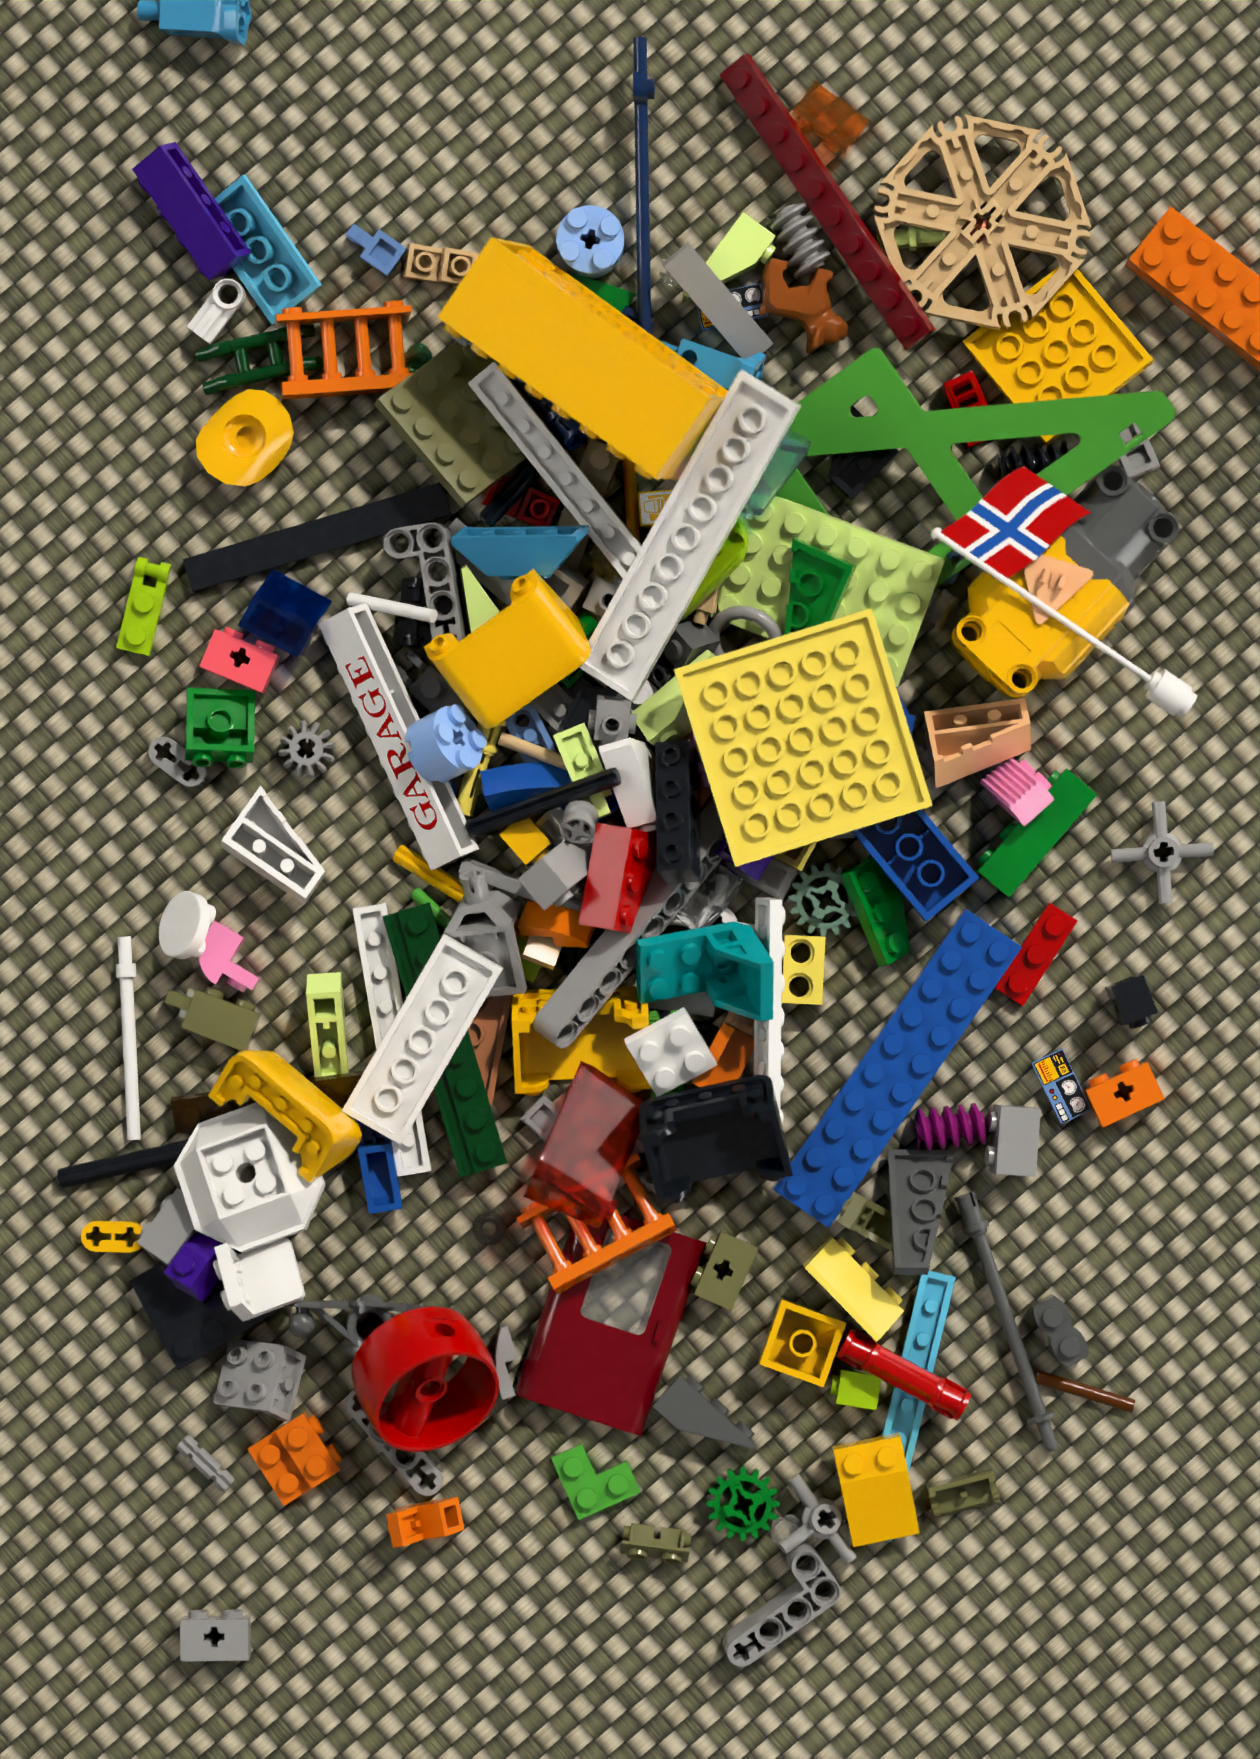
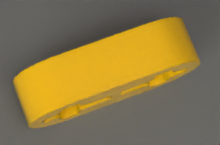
M92 1221L82 1229L81 1242L85 1248L94 1252H136L142 1248L137 1244V1241H134L133 1247H130L127 1240H116V1234L127 1233L128 1227H131L135 1234L140 1235L143 1226L133 1221ZM95 1226L100 1227L101 1233H111V1239L101 1240L99 1246H96L93 1239H88V1233L93 1232Z

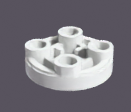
M183 891L174 896L166 906L159 925V943L163 952L177 959H187L191 956L200 957L206 948L205 938L209 925L216 916L215 907L209 905L202 895L191 891Z

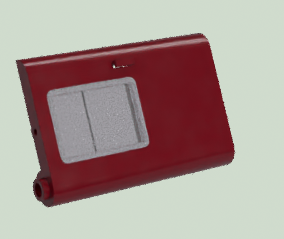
M588 1196L587 1201L580 1200L577 1208L596 1245H601L603 1248L613 1243L615 1235L595 1197ZM619 1213L626 1228L631 1229L632 1232L644 1226L643 1221ZM571 1226L562 1253L566 1261H571L573 1264L584 1258L582 1254L585 1251ZM673 1232L559 1294L554 1291L551 1285L514 1393L525 1399L641 1436L692 1288L690 1283L701 1262L707 1242Z

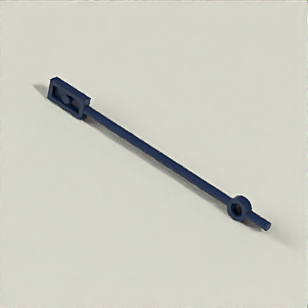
M634 37L633 99L635 122L638 325L651 334L648 99H655L654 78L648 79L647 38Z

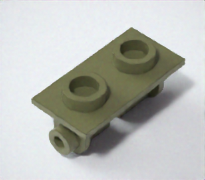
M631 1523V1526L624 1525L622 1539L629 1541L622 1540L621 1554H627L628 1558L634 1560H646L648 1557L660 1558L663 1563L672 1565L681 1564V1561L688 1562L690 1549L683 1547L690 1548L691 1534L685 1533V1530L661 1527L660 1539L653 1538L655 1526Z

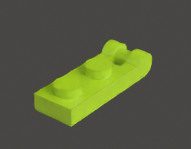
M137 558L116 646L117 649L151 656L172 564L161 562L158 565L150 563L148 558ZM146 576L157 578L155 588L144 585Z

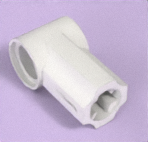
M225 278L215 284L213 292L187 327L209 344H212L234 313L244 305L246 300L244 288L233 279ZM228 286H234L238 291L236 301L231 304H225L221 300V292Z

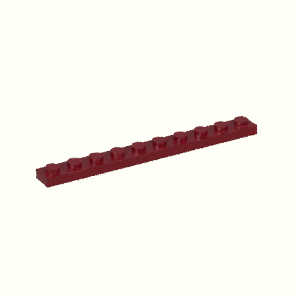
M743 54L724 70L720 77L905 350L912 349L936 329L750 54Z

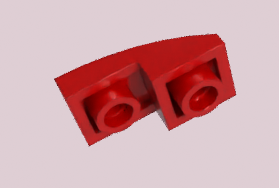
M504 476L489 487L481 504L487 506L511 479ZM530 487L505 515L531 526H550L560 500Z

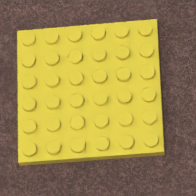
M872 608L674 669L735 867L933 806Z

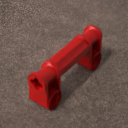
M852 1327L849 1329L835 1356L854 1368L868 1372L926 1403L925 1406L951 1420H959L971 1398V1393L967 1391L968 1389L942 1375L938 1377L884 1348L873 1338Z

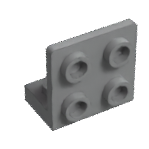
M240 1339L229 1340L214 1397V1404L261 1411L278 1420L290 1422L306 1356L286 1345Z

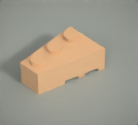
M1025 698L924 711L925 740L935 789L1031 750V723Z

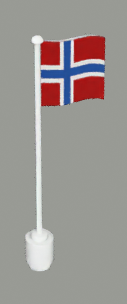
M1023 466L1000 480L964 516L943 530L941 528H934L932 530L931 537L933 540L939 539L1147 681L1144 685V688L1148 690L1145 697L1170 715L1174 716L1177 714L1181 718L1191 709L1197 698V695L1192 692L1191 686L1166 669L1161 671L1160 674L1154 671L1150 676L1008 579L1037 559L1070 525L1091 513L1080 504Z

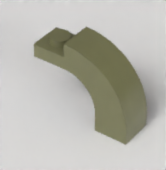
M853 1191L851 1197L843 1205L837 1221L850 1230L892 1251L890 1211ZM936 1237V1240H935L934 1249H935L937 1243H938L939 1240H940V1239L937 1238V1237Z

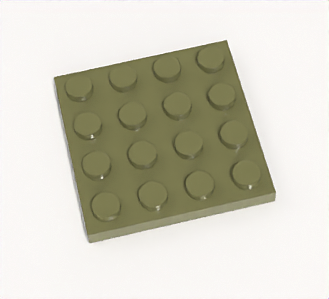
M456 341L379 397L374 405L458 505L463 508L519 466L527 457L468 385V382L491 363L496 362L498 366L500 363L490 357L484 359L470 349L471 345L463 346ZM518 390L546 425V418L529 402L523 392Z

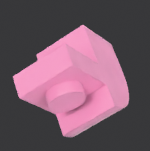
M213 921L205 938V951L199 957L203 973L215 985H219L223 976L227 975L229 979L226 983L244 993L246 988L255 990L261 978L232 962L246 938L218 921Z

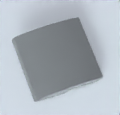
M506 1322L499 1324L495 1343V1367L499 1378V1391L502 1400L515 1396L505 1363L518 1359Z

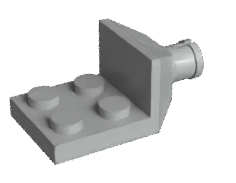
M473 869L464 871L459 875L464 896L455 909L444 934L503 967L487 997L525 993L527 985L514 930L515 921L521 911L520 903L498 890L490 891L484 869H476L477 876L475 877Z

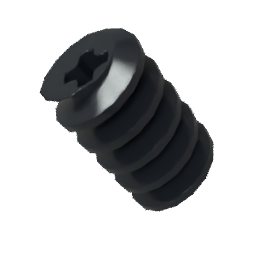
M1066 440L1061 441L1059 451L1054 442L1047 445L1046 452H1044L1040 443H1036L1032 453L1028 446L1023 444L1021 445L1019 455H1017L1013 446L1007 447L1005 456L998 447L1000 479L1002 480L1023 466L1037 475L1068 453Z

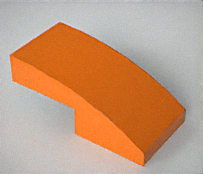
M527 901L518 923L520 935L553 937L555 946L588 948L595 927L578 924L579 911L563 906L557 908L553 904L544 910L538 902Z

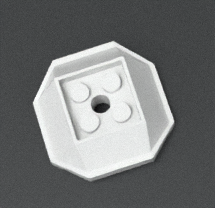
M257 1102L198 1123L174 1164L194 1229L223 1244L228 1243L231 1248L242 1253L307 1230L312 1218L311 1216L325 1187L322 1175L309 1183L297 1173L299 1168L302 1167V1157L300 1153L296 1154L291 1149L298 1140V1137ZM247 1166H254L256 1170L255 1178L249 1183H243L241 1180L242 1170Z

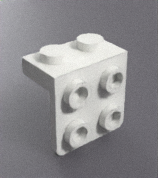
M288 1238L277 1240L241 1254H237L228 1243L214 1247L217 1260L213 1261L214 1269L219 1280H223L225 1290L221 1291L223 1303L228 1311L232 1310L243 1322L304 1298L305 1291L293 1245Z

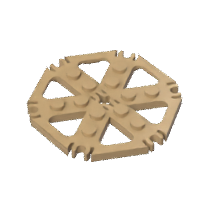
M964 114L963 118L967 129H963L962 119L956 116L953 119L956 130L953 132L945 130L942 121L938 122L937 133L940 136L938 138L932 125L883 179L880 185L888 186L893 191L884 187L878 189L877 195L886 197L889 204L885 207L875 205L873 212L877 215H887V218H880L874 215L873 220L886 257L903 282H909L910 285L907 286L911 293L917 292L920 295L921 301L918 302L920 307L923 308L927 301L931 302L930 307L924 311L926 315L995 330L1001 329L997 316H1001L1002 326L1008 329L1011 326L1008 319L1009 314H1018L1021 323H1026L1028 318L1027 312L1024 309L1026 307L1032 320L1084 262L1085 259L1074 258L1071 254L1077 257L1086 256L1087 250L1078 248L1076 246V239H1089L1091 233L1083 229L1077 230V227H1084L1090 230L1091 224L1067 153L1063 159L1055 163L1054 160L1061 154L1062 148L1059 146L1052 153L1046 152L1043 148V144L1049 138L1047 134L1043 135L1035 144L1033 140L1041 133V130ZM982 135L1013 141L1020 147V155L990 188L974 144L975 139ZM929 152L938 153L942 158L955 198L909 189L905 186V177L925 154ZM1054 177L1060 182L1069 208V217L1065 221L1016 210L1045 178ZM984 202H985L986 205L984 206L983 209H981L980 207H981V206L984 204ZM993 209L994 212L990 215L988 221L991 228L987 230L982 227L971 236L970 233L974 230L977 222L974 216L977 215L981 218ZM1001 216V220L997 223L996 219ZM968 221L969 224L964 230H962L961 228ZM899 225H909L947 233L948 235L917 269L911 270L906 268L902 262L894 238V230ZM984 235V239L978 244V239ZM1009 247L1051 255L1057 259L1059 263L1058 270L1036 294L1030 295L1024 292ZM974 257L989 298V306L984 311L951 306L943 299L944 290Z

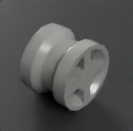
M586 801L570 802L565 807L564 819L560 829L561 834L569 842L575 844L587 843L593 838L595 833V825L598 819L597 809Z

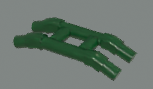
M313 324L300 325L301 338L315 336ZM282 327L277 330L238 339L221 341L195 350V357L198 362L220 358L233 353L237 373L204 382L202 384L204 393L210 395L238 388L239 386L287 375L290 376L289 361H283L279 344L280 342H288L287 328ZM266 346L271 366L251 370L246 350ZM321 357L303 358L304 373L322 369L323 362Z

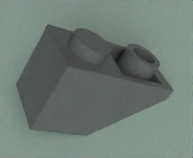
M693 620L678 624L649 677L660 689L676 676L674 669L689 665L707 649L714 654L721 640L707 625L696 623Z

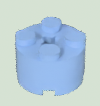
M594 205L574 208L563 218L558 227L556 236L558 255L564 266L571 273L596 279L606 275L620 263L624 253V232L618 218L607 209ZM590 235L595 236V240L599 245L593 244L592 249H587L585 242L582 240L588 239Z
M459 704L442 707L412 723L408 727L405 736L406 742L410 741L412 751L408 753V756L415 770L425 780L430 782L440 781L439 784L446 783L475 768L481 761L482 749L487 745L484 733L476 728L473 721Z

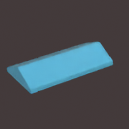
M242 175L220 193L215 200L252 252L235 266L233 270L271 325H274L276 314H282V309L302 306L320 289L322 284L246 175Z

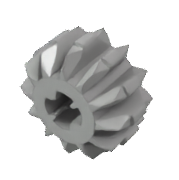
M303 720L300 721V733L293 726L287 728L294 737L292 740L283 736L280 738V742L289 745V749H281L278 751V754L281 757L291 755V758L283 764L286 769L298 763L294 772L295 776L300 777L304 767H307L308 777L314 778L313 766L316 765L322 773H325L327 768L321 763L322 759L334 762L335 757L325 753V750L336 748V743H323L331 735V732L327 729L317 736L320 723L314 722L311 731L308 732V725ZM304 741L308 744L311 741L315 743V746L312 748L315 754L310 758L306 754L304 758L299 755L302 751L300 744Z

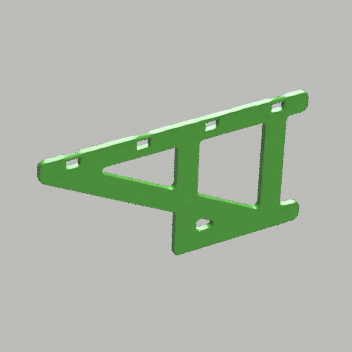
M872 348L797 402L801 407L761 478L774 496L829 515L797 469L795 460L798 457L905 448L914 458L954 518L958 520L968 513L983 496L954 456L952 446L955 443L1076 433L1080 437L1079 445L1037 474V476L1067 496L1175 419L1176 410L1163 392L1145 391L925 411L916 401L880 348ZM865 396H870L878 407V412L874 416L855 417L851 414L850 410L853 404ZM1135 423L1142 432L1125 444L1119 433ZM943 542L928 551V553L946 559L936 587L972 563L964 557L953 565L948 554L954 549Z

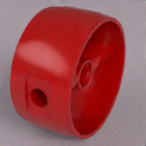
M444 1307L417 1308L401 1313L384 1322L361 1344L352 1364V1380L356 1396L370 1424L387 1444L403 1451H430L460 1440L484 1421L498 1397V1374L494 1361L481 1336L462 1314ZM453 1355L468 1356L458 1373L446 1383L444 1377ZM399 1380L391 1403L383 1402L390 1388Z

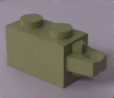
M206 986L204 991L188 988L186 995L172 990L168 991L164 1003L180 1009L178 1017L184 1019L181 1028L240 1051L248 1050L262 1015L255 1012L257 1005L237 998L236 1003L224 1000V992Z

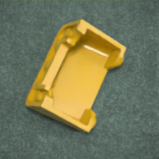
M534 568L525 575L518 577L512 583L509 593L512 604L465 638L458 641L453 634H440L424 646L426 654L473 717L487 729L499 725L587 661L591 653L590 644L578 617Z
M617 987L577 1038L566 1048L557 1047L533 1028V1022L537 1013L557 989L526 990L525 993L513 995L512 1041L515 1094L537 1096L548 1088L549 1080L617 1078L618 1086L624 1088L627 1092L635 1093L643 1089H651L650 1084L624 1040L649 1026L648 1003L641 1004L639 1002L636 987Z
M244 1050L234 1055L226 1064L208 1095L220 1107L232 1099L236 1100L235 1102L241 1106L251 1097L295 1134L298 1140L291 1150L296 1154L300 1153L302 1157V1167L299 1168L297 1173L309 1183L353 1154L362 1137L361 1128L354 1118L342 1112L340 1106L273 1051Z

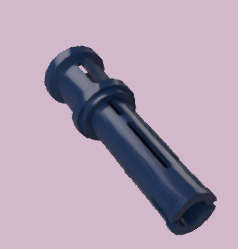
M517 377L515 379L509 378L518 390L523 392L529 402L546 418L545 423L548 429L552 432H557L564 440V446L568 450H575L587 441L589 436L579 429L580 422L571 417L569 420L557 414L552 409L554 403L544 397L542 401L525 390L524 387L527 383Z

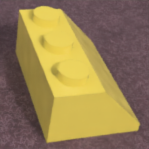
M831 1236L802 1265L877 1342L904 1312L899 1306L903 1300L890 1286L885 1290L880 1287L875 1281L879 1275L866 1261L860 1266L851 1257L856 1251L842 1237L836 1241Z

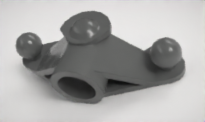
M364 1295L358 1301L300 1300L287 1305L289 1307H296V1312L289 1318L288 1326L291 1333L296 1337L303 1338L311 1335L316 1325L314 1317L309 1313V1309L312 1308L354 1345L345 1346V1352L357 1353L365 1340L357 1334L356 1324L360 1316L365 1313L377 1314L384 1323L392 1318L389 1311L406 1312L417 1308L439 1306L385 1302L378 1295ZM444 1307L455 1311L453 1307ZM322 1308L350 1309V1311L345 1316L342 1326Z

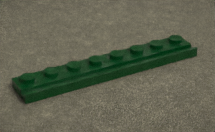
M430 902L382 916L406 998L441 939ZM467 1030L434 1087L460 1177L508 1163L469 1031Z

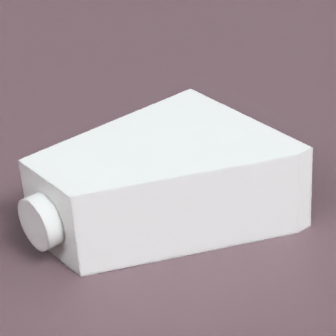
M627 738L599 746L605 769L616 768L619 771L621 784L613 787V791L627 828L656 833V759L653 745L633 738Z

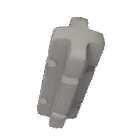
M189 1435L185 1436L177 1445V1450L184 1457L188 1456L190 1458L189 1462L208 1480L211 1478L214 1481L213 1484L220 1491H225L234 1482V1477L226 1469L223 1471L220 1468L222 1465L203 1447L200 1449L197 1446L199 1443Z

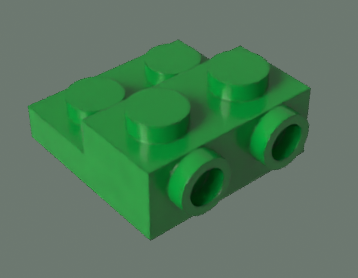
M187 687L184 760L192 761V764L196 767H208L212 765V762H226L227 767L234 769L243 768L246 766V763H252L255 742V690Z

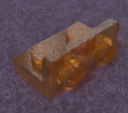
M817 81L813 83L799 104L795 105L791 113L800 130L807 134L813 131L822 138L820 143L834 154L840 151L846 155L870 122V120Z

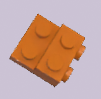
M306 1411L248 1447L249 1453L283 1506L342 1469L339 1462L343 1458L333 1443L326 1444L320 1435L324 1432L321 1423L314 1414L309 1417Z

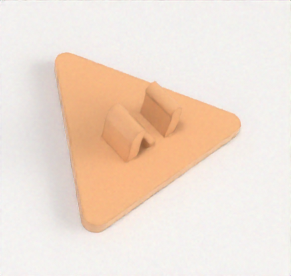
M1040 555L1023 568L1028 592L1055 611L1093 577V572L1090 569L1044 555ZM1031 603L1035 622L1042 624L1050 615Z

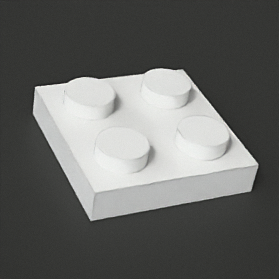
M685 1007L624 1039L627 1048L657 1097L717 1066L713 1054Z

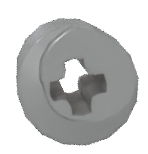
M806 203L789 205L766 218L776 219L770 225L772 231H782L776 237L777 243H788L782 249L783 255H794L788 261V266L790 268L800 267L794 273L795 280L815 273L818 268H824L826 265L823 261L830 255L829 251H818V248L824 243V239H812V236L819 230L818 227L807 228L806 226L813 216H801V211L807 206Z

